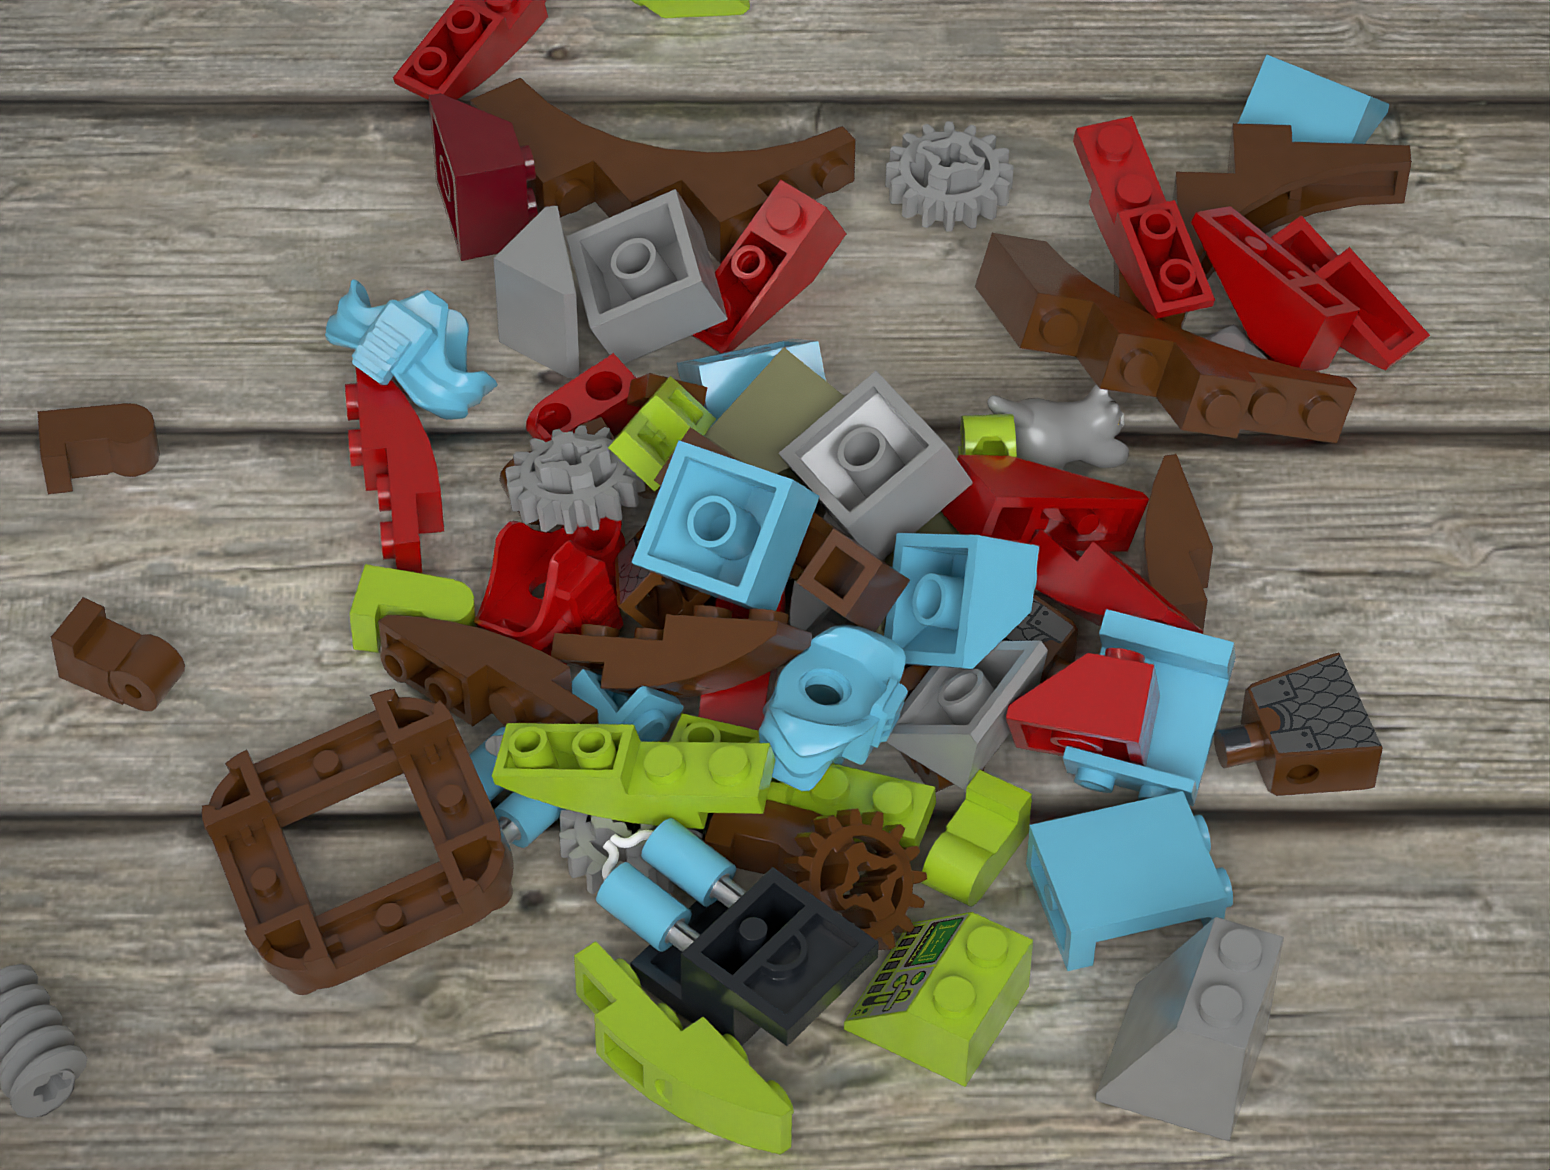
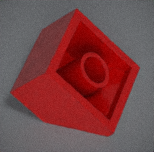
M1107 648L1105 655L1085 654L1008 705L1006 720L1016 748L1064 756L1066 746L1146 767L1160 699L1155 665L1144 663V655L1121 648Z

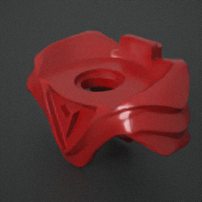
M603 517L600 519L598 530L593 531L588 526L579 527L577 525L573 534H566L564 525L553 532L534 530L522 522L514 520L508 522L496 537L489 582L478 614L473 621L477 628L515 639L551 656L554 633L580 635L582 624L601 625L620 630L623 626V621L617 604L615 559L619 551L625 546V538L621 531L622 520L615 521L608 517ZM546 582L543 599L532 596L533 590L541 583Z

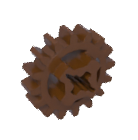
M858 808L837 810L836 817L834 815L818 816L813 819L816 833H798L794 838L798 846L803 850L802 855L785 858L783 865L796 872L795 883L834 911L841 913L844 918L879 942L878 950H891L896 947L892 932L911 933L914 925L907 917L906 912L908 909L924 908L925 904L922 898L913 894V884L927 880L925 872L912 871L910 861L915 859L921 852L919 847H902L899 842L903 837L905 828L901 824L883 827L884 816L879 811L864 812L861 815ZM853 838L859 839L863 842H854ZM864 842L870 845L877 853H869ZM860 871H865L864 874L859 876ZM850 890V894L843 895L845 892Z

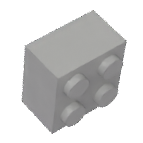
M676 189L566 236L590 329L609 355L614 353L623 364L728 320L702 228Z

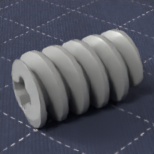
M17 964L0 969V1088L10 1098V1105L17 1115L27 1118L41 1117L57 1109L70 1097L75 1089V1080L79 1078L86 1068L87 1056L79 1046H74L75 1036L68 1026L62 1025L63 1017L55 1006L49 1005L51 997L43 986L37 985L38 976L33 968L29 965Z

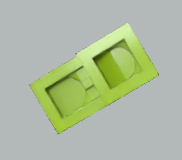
M670 376L629 421L608 448L655 492L661 485L655 482L654 479L675 450L678 440H682L690 427L705 435L716 418Z

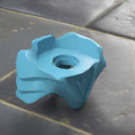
M353 279L351 280L349 292L339 300L337 313L330 316L326 324L325 336L327 341L336 346L355 350L351 356L353 357V365L381 385H387L394 376L415 404L446 420L465 418L468 415V408L480 404L482 398L498 385L496 380L485 371L467 372L468 321L460 312L448 309V304L429 290L421 291L400 301L389 300L386 305L371 307L365 287L359 281Z
M843 624L834 626L813 638L811 646L798 654L782 669L778 677L777 686L770 700L763 707L762 712L765 717L759 728L760 743H770L776 761L772 777L798 790L809 791L820 781L831 763L842 765L846 758L860 765L864 764L873 748H878L881 742L888 740L900 718V712L904 705L903 701L908 692L906 687L900 684L906 662L904 649L881 634L853 625ZM814 684L830 686L838 692L841 701L834 705H822L810 699L805 689Z

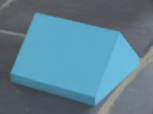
M1266 54L1238 124L1291 125L1292 142L1365 144L1388 113L1389 104Z

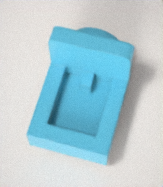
M582 669L571 682L572 693L598 709L599 724L635 725L640 741H660L668 732L672 721L684 708L677 697L647 686L638 688L631 697L601 689L602 675Z

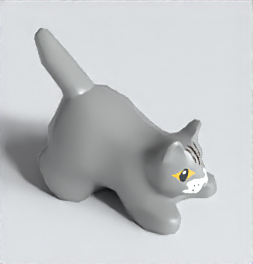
M1097 384L1084 400L1076 402H1056L1041 398H1027L1014 402L997 395H992L988 399L987 404L993 414H1013L1017 458L1063 470L1065 464L1073 461H1082L1099 468H1115L1125 463L1128 459L1129 449L1127 445L1114 439L1124 426V413L1120 410L1119 404L1109 396L1108 390L1100 389Z

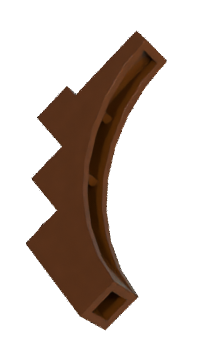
M522 78L513 80L470 99L471 106L512 122L519 145L530 146L534 159L536 179L527 181V187H531L533 190L538 214L545 207L557 206L561 218L596 202L610 218L676 189L701 226L708 251L720 264L780 180L814 200L828 193L837 192L855 180L856 139L843 126L802 141L758 150L701 152L665 149L625 140L583 124L548 103Z
M1233 123L1227 165L1228 173L1176 171L1173 200L1176 201L1208 280L1215 269L1191 223L1196 212L1231 206L1266 234L1279 226L1293 222L1301 215L1307 217L1316 213L1358 205L1404 204L1412 162L1410 145L1292 142L1291 125ZM1114 260V295L1149 313L1131 290ZM1188 312L1159 319L1182 329Z
M998 233L991 234L975 288L1019 348L1076 357L1100 389L1156 397L1183 431L1237 438L1240 429L1331 443L1338 442L1357 390L1348 378L1305 370L1267 360L1207 340L1159 318L1155 319L1153 315L1123 301L1095 284L1067 263L1046 241Z

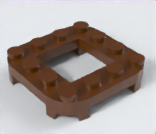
M395 689L371 694L370 697L376 710L257 763L253 762L248 750L237 754L225 763L229 773L215 789L209 805H202L204 827L215 846L246 927L245 933L266 970L278 981L286 984L292 993L307 995L318 989L330 988L347 982L470 927L485 918L492 911L504 907L510 901L513 894L511 880L514 869L510 846L454 719L440 700L434 704L419 698H399ZM404 773L440 861L316 915L282 827Z

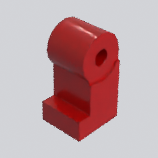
M612 353L541 400L532 409L527 418L526 430L532 438L548 442L552 440L553 430L560 429L562 432L573 431L575 433L579 425L602 417L607 427L610 428L612 435H617L641 409L627 405L630 383L636 377Z

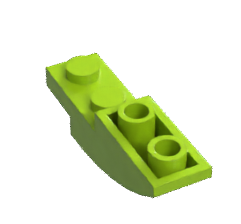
M682 713L669 742L760 743L758 730ZM831 763L820 781L809 791L798 790L772 777L766 800L811 810L823 816L834 815L836 817L837 810L856 808L859 809L861 815L864 812L879 811L884 816L883 827L901 824L905 828L903 837L899 842L902 847H919L936 805V790L934 786ZM853 838L854 842H863L859 839Z
M507 723L492 778L495 785L525 797L575 812L659 826L663 821L673 818L685 828L704 829L708 813L763 814L776 759L770 743L640 741L635 725Z
M596 941L574 955L576 994L595 1014L596 1054L622 1079L649 1100L673 1115L713 1135L747 1147L779 1155L791 1148L792 1115L794 1113L791 1100L777 1082L771 1079L765 1082L749 1065L744 1049L733 1036L727 1033L721 1035L704 1017L683 1030L681 1022L669 1006L664 1003L656 1005L641 989L640 981L631 966L622 958L613 960Z

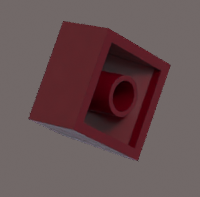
M441 93L429 95L435 180L460 259L464 261L498 254L538 215L533 190L531 187H527V181L536 179L531 148L529 145H519L512 122Z

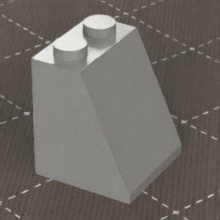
M1215 917L1140 980L1135 986L1098 1087L1095 1101L1230 1142L1268 1030L1284 937Z

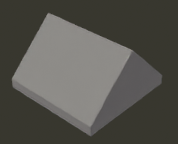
M550 206L545 207L494 257L499 342L567 378H572L580 375L576 290L558 207Z
M1001 641L973 669L932 666L904 702L900 718L886 742L966 791V787L979 769L983 770L1010 734L1006 720L1008 705L1040 684L1048 652L1042 641Z

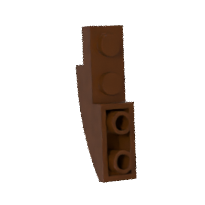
M695 605L692 616L666 614L664 631L651 628H635L634 638L619 637L620 630L616 628L592 624H582L580 635L554 633L551 657L585 670L603 671L600 688L620 695L631 697L638 688L647 686L677 698H685L725 690L766 674L811 646L812 633L787 625L789 615L783 612L749 609L748 619L732 618L733 611Z
M386 615L378 621L382 646L380 657L387 673L395 681L406 683L425 695L434 704L440 700L449 712L472 727L490 714H493L505 726L507 723L599 724L598 709L572 693L570 667L540 650L485 629L451 621L401 615Z

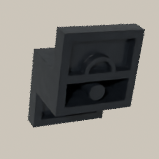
M772 867L729 908L718 899L707 907L698 901L693 903L688 908L692 913L688 926L700 934V936L683 952L674 945L663 952L649 945L630 962V966L636 973L643 988L692 1024L704 1017L721 1035L725 1033L730 1034L741 1046L762 1028L781 1043L788 1046L878 958L879 942Z

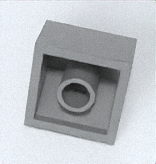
M877 371L873 372L778 453L807 489L820 496L818 502L847 536L881 560L895 550L897 533H915L973 484L945 442Z

